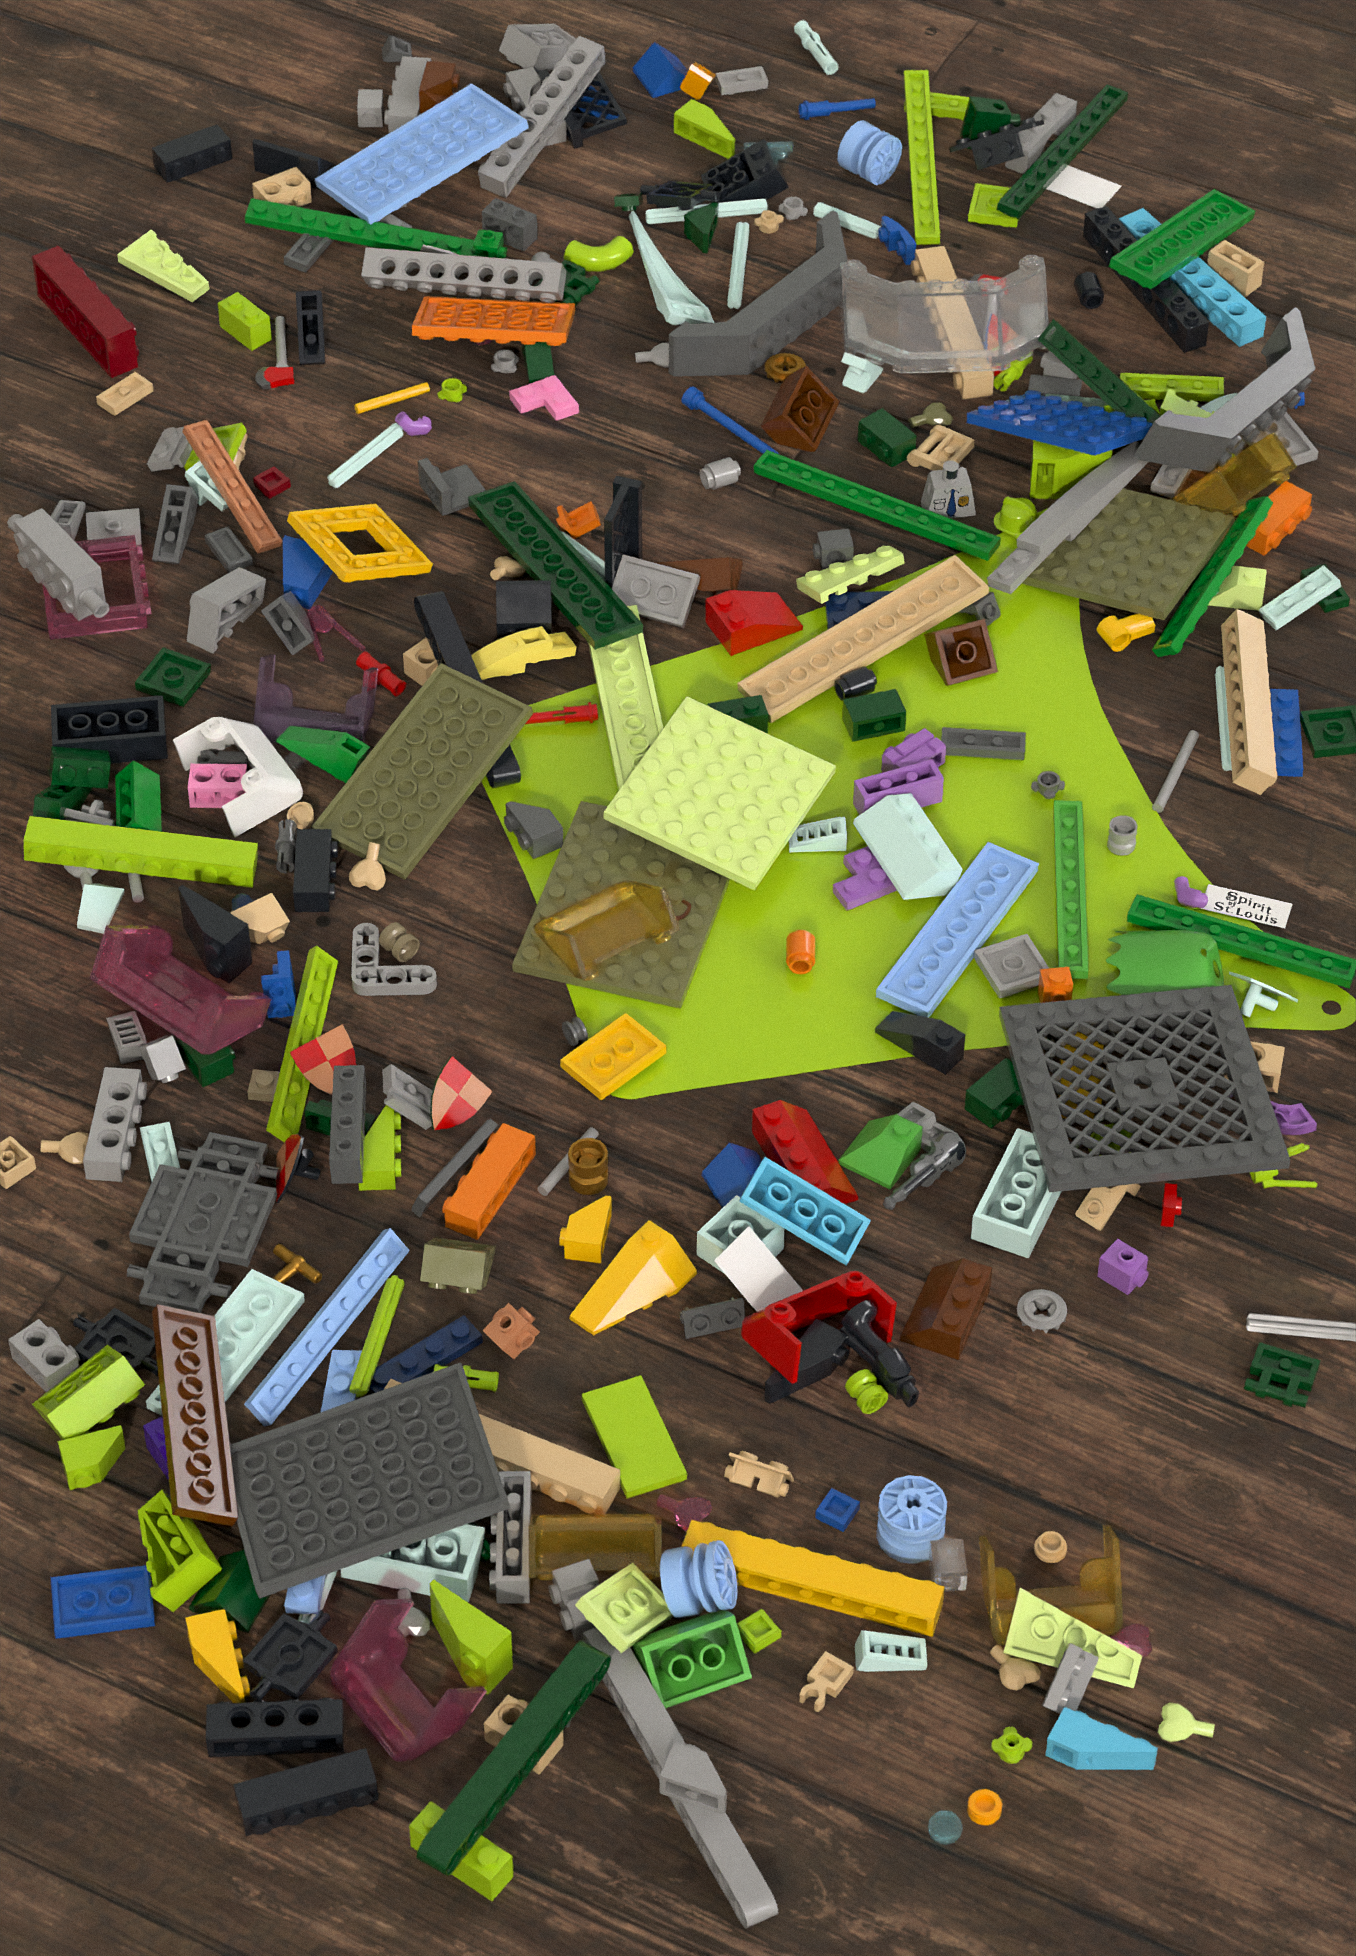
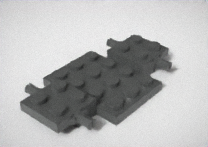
M209 1132L205 1143L197 1151L180 1147L178 1160L192 1162L189 1170L159 1165L129 1233L130 1242L155 1247L147 1268L129 1264L127 1269V1277L144 1280V1285L139 1295L140 1304L153 1307L159 1304L201 1313L205 1301L211 1294L225 1298L230 1297L231 1285L214 1283L219 1270L218 1261L245 1267L249 1266L277 1198L276 1188L255 1184L260 1177L278 1180L280 1174L279 1167L263 1165L268 1153L267 1144Z

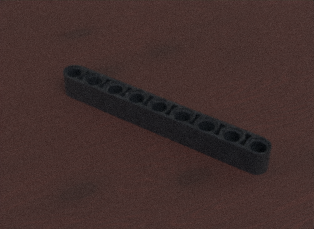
M443 591L415 596V612L438 666L442 663L483 683ZM510 744L486 774L492 789L521 782L520 768Z

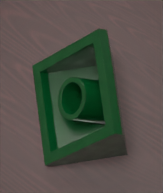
M245 1550L219 1557L217 1561L222 1570L199 1589L189 1606V1610L197 1614H204L225 1609L227 1621L234 1620L236 1629L248 1633L271 1595L259 1599Z

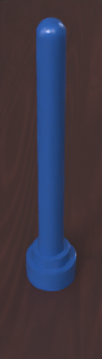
M690 387L683 394L682 404L689 409H700L762 454L766 450L779 454L775 449L706 402L703 393L697 388Z

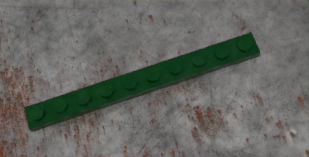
M1107 84L999 200L997 211L1009 217L1019 219L1127 101L1128 92Z

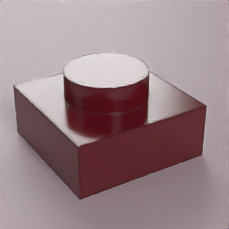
M275 466L253 477L254 486L269 499L291 488L290 479Z

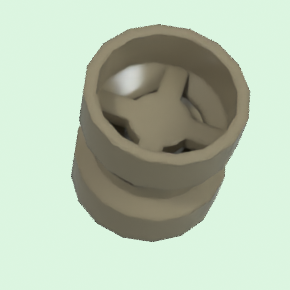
M397 922L388 925L379 937V944L385 950L392 951V955L399 962L410 960L420 946L419 940L414 935L407 934L406 929Z

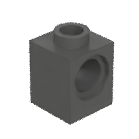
M849 529L817 532V543H813V556L815 560L819 559L821 570L829 568V565L836 562L844 563L853 560L854 546Z

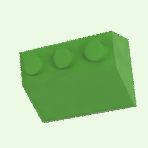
M719 1609L717 1612L708 1613L650 1633L632 1645L636 1659L665 1709L752 1678L735 1616L727 1610Z

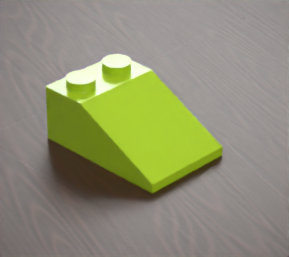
M433 1579L429 1583L432 1621L464 1682L472 1689L478 1688L488 1695L513 1668L511 1631Z

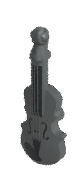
M943 1132L935 1141H931L932 1147L930 1152L921 1154L919 1159L911 1163L910 1172L912 1177L899 1188L894 1189L893 1194L889 1197H885L883 1201L884 1208L893 1210L897 1202L905 1200L919 1186H931L936 1179L940 1178V1174L943 1171L952 1172L955 1167L963 1163L966 1157V1147L963 1140L955 1133Z

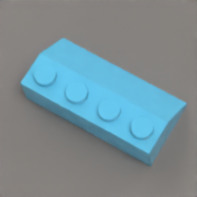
M766 1157L763 1158L754 1172L739 1202L845 1265L851 1259L871 1221Z

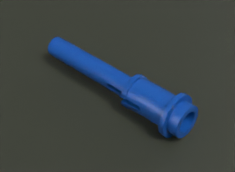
M874 98L829 103L828 100L811 103L803 101L802 104H799L798 110L800 118L809 120L810 117L830 116V113L875 108L876 102Z

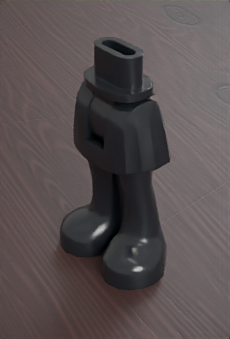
M871 1300L860 1302L843 1317L841 1321L843 1327L839 1331L848 1335L847 1345L870 1364L872 1373L877 1379V1385L883 1386L887 1393L897 1400L901 1399L907 1407H911L917 1402L920 1394L915 1387L916 1379L914 1376L909 1375L911 1367L898 1348L892 1349L873 1330L871 1322L878 1313L877 1306Z

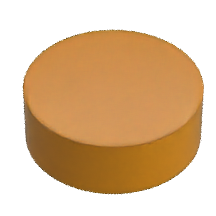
M981 1789L971 1794L968 1799L967 1812L973 1822L979 1825H991L1000 1818L1002 1801L995 1792Z

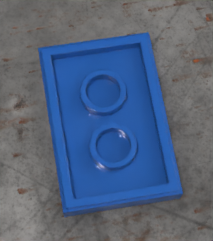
M147 1566L51 1577L55 1638L155 1626L153 1598L150 1591L152 1587L151 1573L147 1571Z

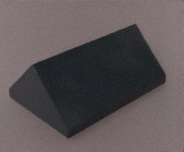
M253 139L255 171L273 176L296 167L310 182V187L319 189L315 178L337 166L317 156Z

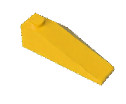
M648 1220L619 1251L570 1314V1320L592 1335H595L625 1320L626 1315L641 1307L645 1310L652 1306L653 1301L665 1295L669 1298L677 1294L697 1274V1270L674 1236Z

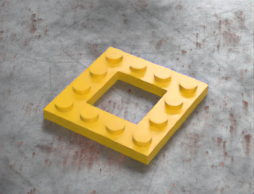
M377 504L289 512L287 522L342 582L374 580L386 577L394 578L396 576L431 572L433 563ZM367 530L387 552L353 555L333 533Z

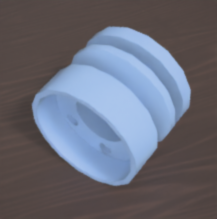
M864 120L858 121L849 128L840 143L838 163L848 171L856 175L859 174L865 180L879 185L888 180L895 171L902 154V144L900 139L885 131H880L879 128Z
M908 1475L894 1479L881 1492L878 1508L877 1540L880 1548L890 1558L902 1563L916 1564L928 1561L938 1554L944 1543L947 1500L943 1490L935 1482L921 1476Z
M711 1541L709 1544L700 1543L695 1547L694 1551L691 1547L684 1546L668 1549L663 1552L660 1562L662 1591L669 1611L675 1618L700 1615L704 1608L707 1612L711 1613L717 1612L719 1609H733L737 1600L736 1571L729 1549L723 1541Z

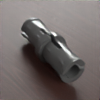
M285 819V828L283 820L278 825L279 835L275 843V850H277L276 869L281 873H288V864L290 872L295 868L297 824L290 819Z

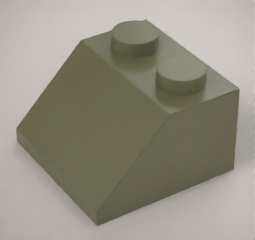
M435 1237L424 1245L420 1281L429 1282L428 1287L447 1289V1285L459 1287V1292L476 1294L477 1290H482L487 1286L496 1245Z

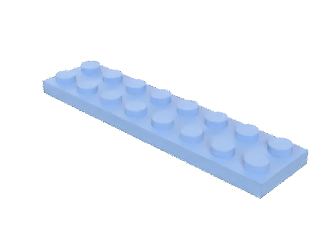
M988 842L878 986L876 997L917 1016L929 1018L972 961L974 951L983 946L1038 872L1039 863Z

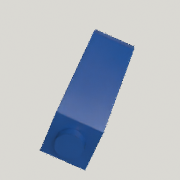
M285 535L283 538L284 594L292 592L300 605L310 610L333 571L310 548L305 540Z

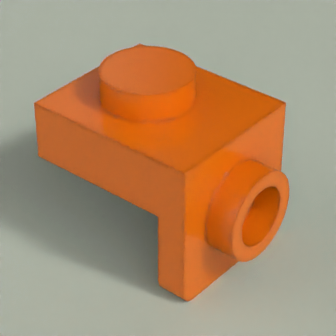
M591 501L567 513L562 505L557 507L559 517L556 518L560 529L563 532L567 531L573 539L601 525L596 507Z

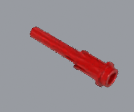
M588 702V705L563 706V710L536 712L532 714L526 724L564 721L565 724L589 721L590 724H593V721L598 720L597 704Z

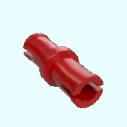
M367 651L360 654L357 658L356 665L369 674L374 683L381 684L394 696H399L406 688V682L391 672V668L387 664H381Z

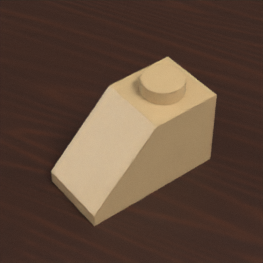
M273 893L230 912L248 924L250 941L257 944L267 940L270 942L279 940L285 935V930L290 922Z

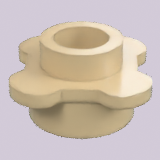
M764 210L759 218H755L754 223L759 226L762 232L770 234L779 229V223L784 221V217L776 215L773 211Z

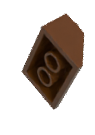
M804 366L784 378L761 427L779 445L814 452L817 450L840 401L807 366Z
M964 1258L933 1267L904 1327L900 1341L959 1360L990 1292L992 1267Z

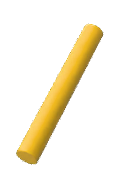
M427 382L357 403L354 405L357 414L428 393L430 388Z

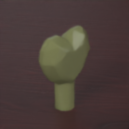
M938 402L928 405L923 410V414L909 418L911 428L924 424L933 427L935 425L945 427L953 421V417L946 411L945 405Z

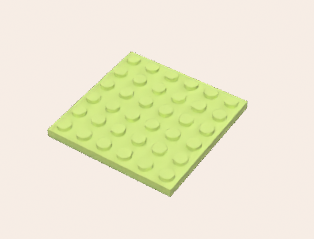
M686 697L605 809L603 819L755 890L834 775L836 765L690 697Z

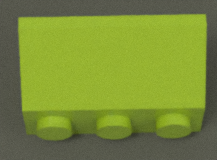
M106 1345L32 1403V1405L62 1440L88 1434L89 1429L96 1423H103L110 1419L115 1413L114 1409L123 1402L128 1403L134 1400L140 1394L139 1389L145 1386V1384L126 1358L109 1345Z

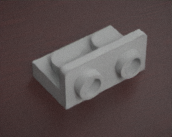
M1069 1643L1042 1706L1061 1714L1064 1707L1077 1711L1098 1662V1657Z

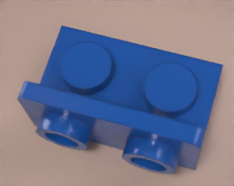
M289 950L278 951V964H273V974L261 976L268 1018H283L294 1015L297 1000Z

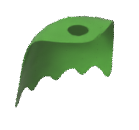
M1192 930L1115 931L1126 932V934L1108 939L1121 945V949L1117 953L1106 959L1107 963L1116 966L1120 970L1119 977L1107 985V989L1113 992L1129 995L1224 986V976L1217 943L1212 936L1204 932ZM1201 949H1206V957L1201 954ZM1213 960L1218 966L1219 978L1214 972Z

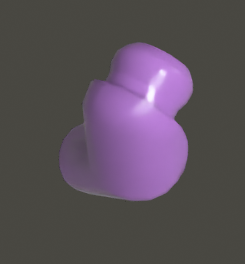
M400 412L395 417L398 425L410 436L426 435L432 428L431 420L426 416L418 418L417 421H412L405 412Z
M1181 876L1175 879L1174 885L1177 900L1181 905L1191 908L1198 907L1200 909L1207 905V895L1201 893L1200 890L1190 888L1186 877Z

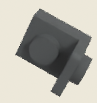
M989 592L986 596L959 611L975 615L976 620L985 619L986 626L990 625L1001 615L993 592Z

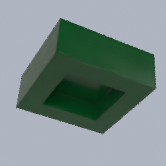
M618 194L614 196L615 207L622 206V211L636 210V206L643 204V194Z

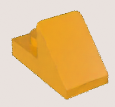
M695 62L689 68L680 85V89L696 100H700L716 74Z

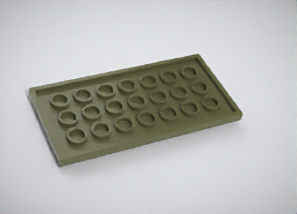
M440 663L311 828L331 829L332 841H338L339 847L363 859L366 858L369 842L380 844L377 861L384 870L405 880L532 716V707Z

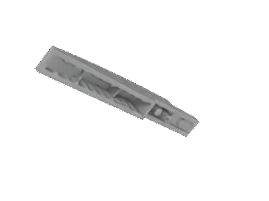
M1133 442L1109 458L1041 514L1017 538V548L987 578L988 586L1012 594L1064 539L1072 541L1148 463V461L1138 460L1134 456L1141 443Z

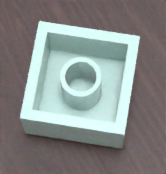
M737 1195L697 1232V1256L721 1272L723 1271L714 1260L748 1226L775 1257L784 1249V1228L739 1202L740 1197Z

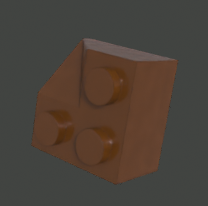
M426 62L419 88L420 115L457 93V88H459L460 74L456 73L455 63Z

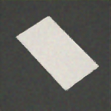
M1067 166L1047 189L1098 209L1104 207L1120 189L1121 185Z
M749 1226L714 1260L756 1312L772 1303L803 1291Z

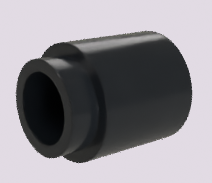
M1085 272L1077 276L1074 280V288L1080 303L1087 309H1096L1101 306L1104 292L1097 275L1093 272Z
M865 666L841 675L840 679L835 681L834 688L839 699L843 701V699L874 692L877 678L871 669L868 670Z

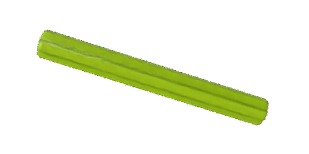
M393 1275L386 1280L349 1389L356 1397H362L363 1394L368 1393L405 1283L397 1275Z

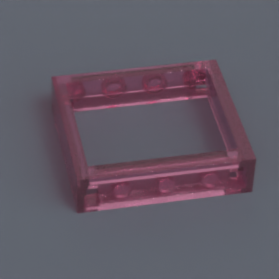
M135 535L78 541L76 543L96 563L130 559L136 604L109 607V611L104 617L97 618L92 614L78 621L71 613L57 612L56 598H52L47 588L43 585L50 640L148 628L146 614H151L150 600L144 601V598H149L147 581L141 582V580L146 579L144 563L139 564V561H144L142 545L136 546Z

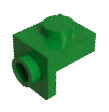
M478 230L473 243L474 249L488 251V257L506 259L507 247H503V232Z

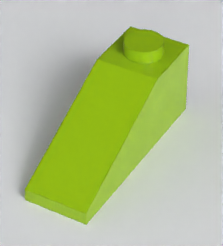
M691 99L674 113V133L727 159L735 156V138L710 107Z

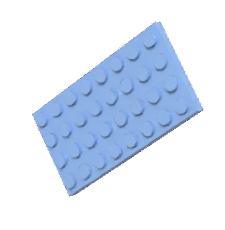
M470 84L315 178V182L319 189L361 219H365L371 225L380 221L391 212L400 209L401 206L419 197L430 188L439 185L451 175L460 172L461 169L469 164L478 161L490 151L499 148L500 145L508 140L517 137L521 132L529 128L526 119L475 85Z

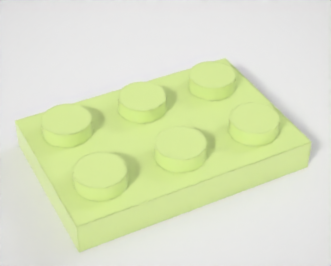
M631 1563L583 1595L575 1604L584 1617L621 1653L673 1617L665 1602L664 1594L634 1563Z

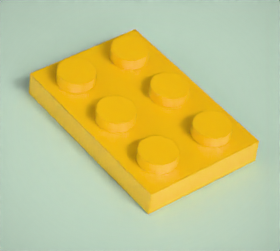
M625 1013L560 1059V1066L598 1099L603 1100L665 1055L666 1045Z

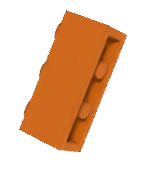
M1287 481L1283 482L1268 496L1273 505L1267 512V518L1260 523L1255 531L1256 535L1247 543L1246 547L1263 556L1272 548H1277L1287 534H1292L1296 526L1310 516L1312 506H1310L1311 493Z

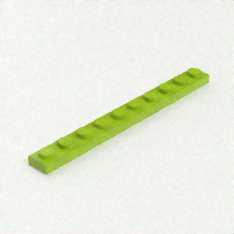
M904 70L914 238L916 245H940L928 70Z

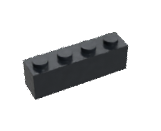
M366 1748L233 1784L236 1804L246 1836L253 1834L262 1835L278 1827L298 1825L307 1819L318 1816H331L340 1810L354 1806L364 1807L372 1801L379 1800L377 1781Z

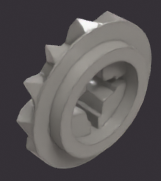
M1045 1289L1032 1290L1024 1294L1018 1302L1017 1316L1020 1317L1022 1326L1028 1325L1033 1332L1036 1329L1044 1330L1045 1333L1052 1328L1058 1330L1060 1324L1066 1320V1303L1058 1294ZM1036 1309L1040 1311L1048 1310L1047 1316L1043 1314L1036 1315Z

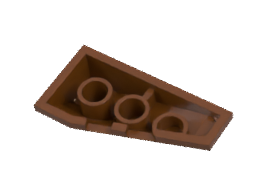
M731 557L654 562L698 574L701 578L697 590L713 592V596L728 590H738L743 565L742 559Z

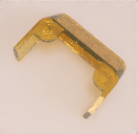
M558 1514L533 1515L530 1517L529 1578H536L537 1574L538 1580H552L553 1570L590 1559L594 1571H621L631 1563H634L648 1579L660 1577L662 1557L661 1515Z
M1103 1525L1104 1557L1089 1559L1081 1566L1079 1572L1080 1585L1026 1589L1025 1591L1085 1623L1096 1631L1111 1637L1117 1634L1123 1625L1119 1539L1110 1525ZM979 1536L982 1589L990 1632L997 1643L1005 1646L1019 1590H1016L1014 1576L1008 1569L995 1567L994 1550L987 1537Z

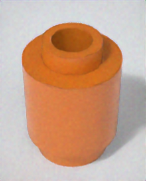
M805 930L794 931L786 938V963L790 971L795 974H806L812 970L815 964V937Z

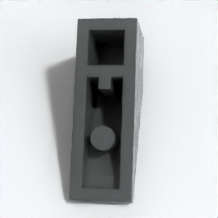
M166 485L152 561L179 565L194 524L199 499L193 487Z

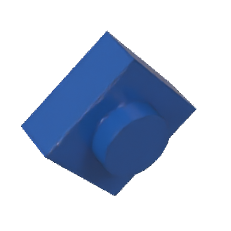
M831 1488L817 1508L815 1518L844 1532L859 1511L860 1502Z

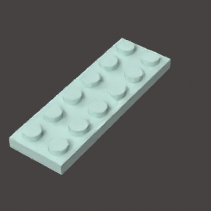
M253 1269L250 1270L214 1315L225 1402L305 1302L304 1293ZM158 1385L146 1400L147 1409L162 1416L160 1387Z

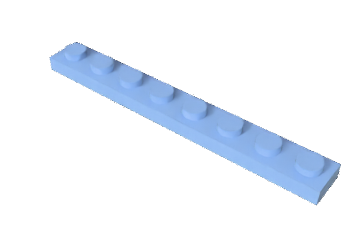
M391 1228L382 1231L244 1403L264 1427L272 1425L410 1251Z

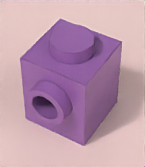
M1117 1239L1100 1257L1097 1277L1129 1295L1136 1286L1141 1287L1146 1281L1149 1274L1147 1271L1148 1257Z

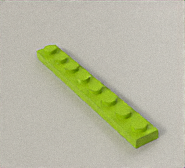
M318 946L313 947L308 952L266 1131L284 1143L291 1135L298 1134L310 1085V1081L299 1070L290 1052L321 1036L338 964L335 958Z

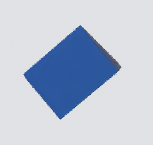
M655 42L633 67L634 74L652 98L681 90L680 85L688 72L675 54Z
M729 1142L702 1171V1177L722 1208L736 1195L741 1197L762 1160L756 1151Z

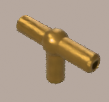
M282 1244L274 1247L273 1253L286 1262L287 1265L272 1279L284 1284L299 1272L314 1284L321 1281L322 1274L309 1265L303 1256L294 1254Z

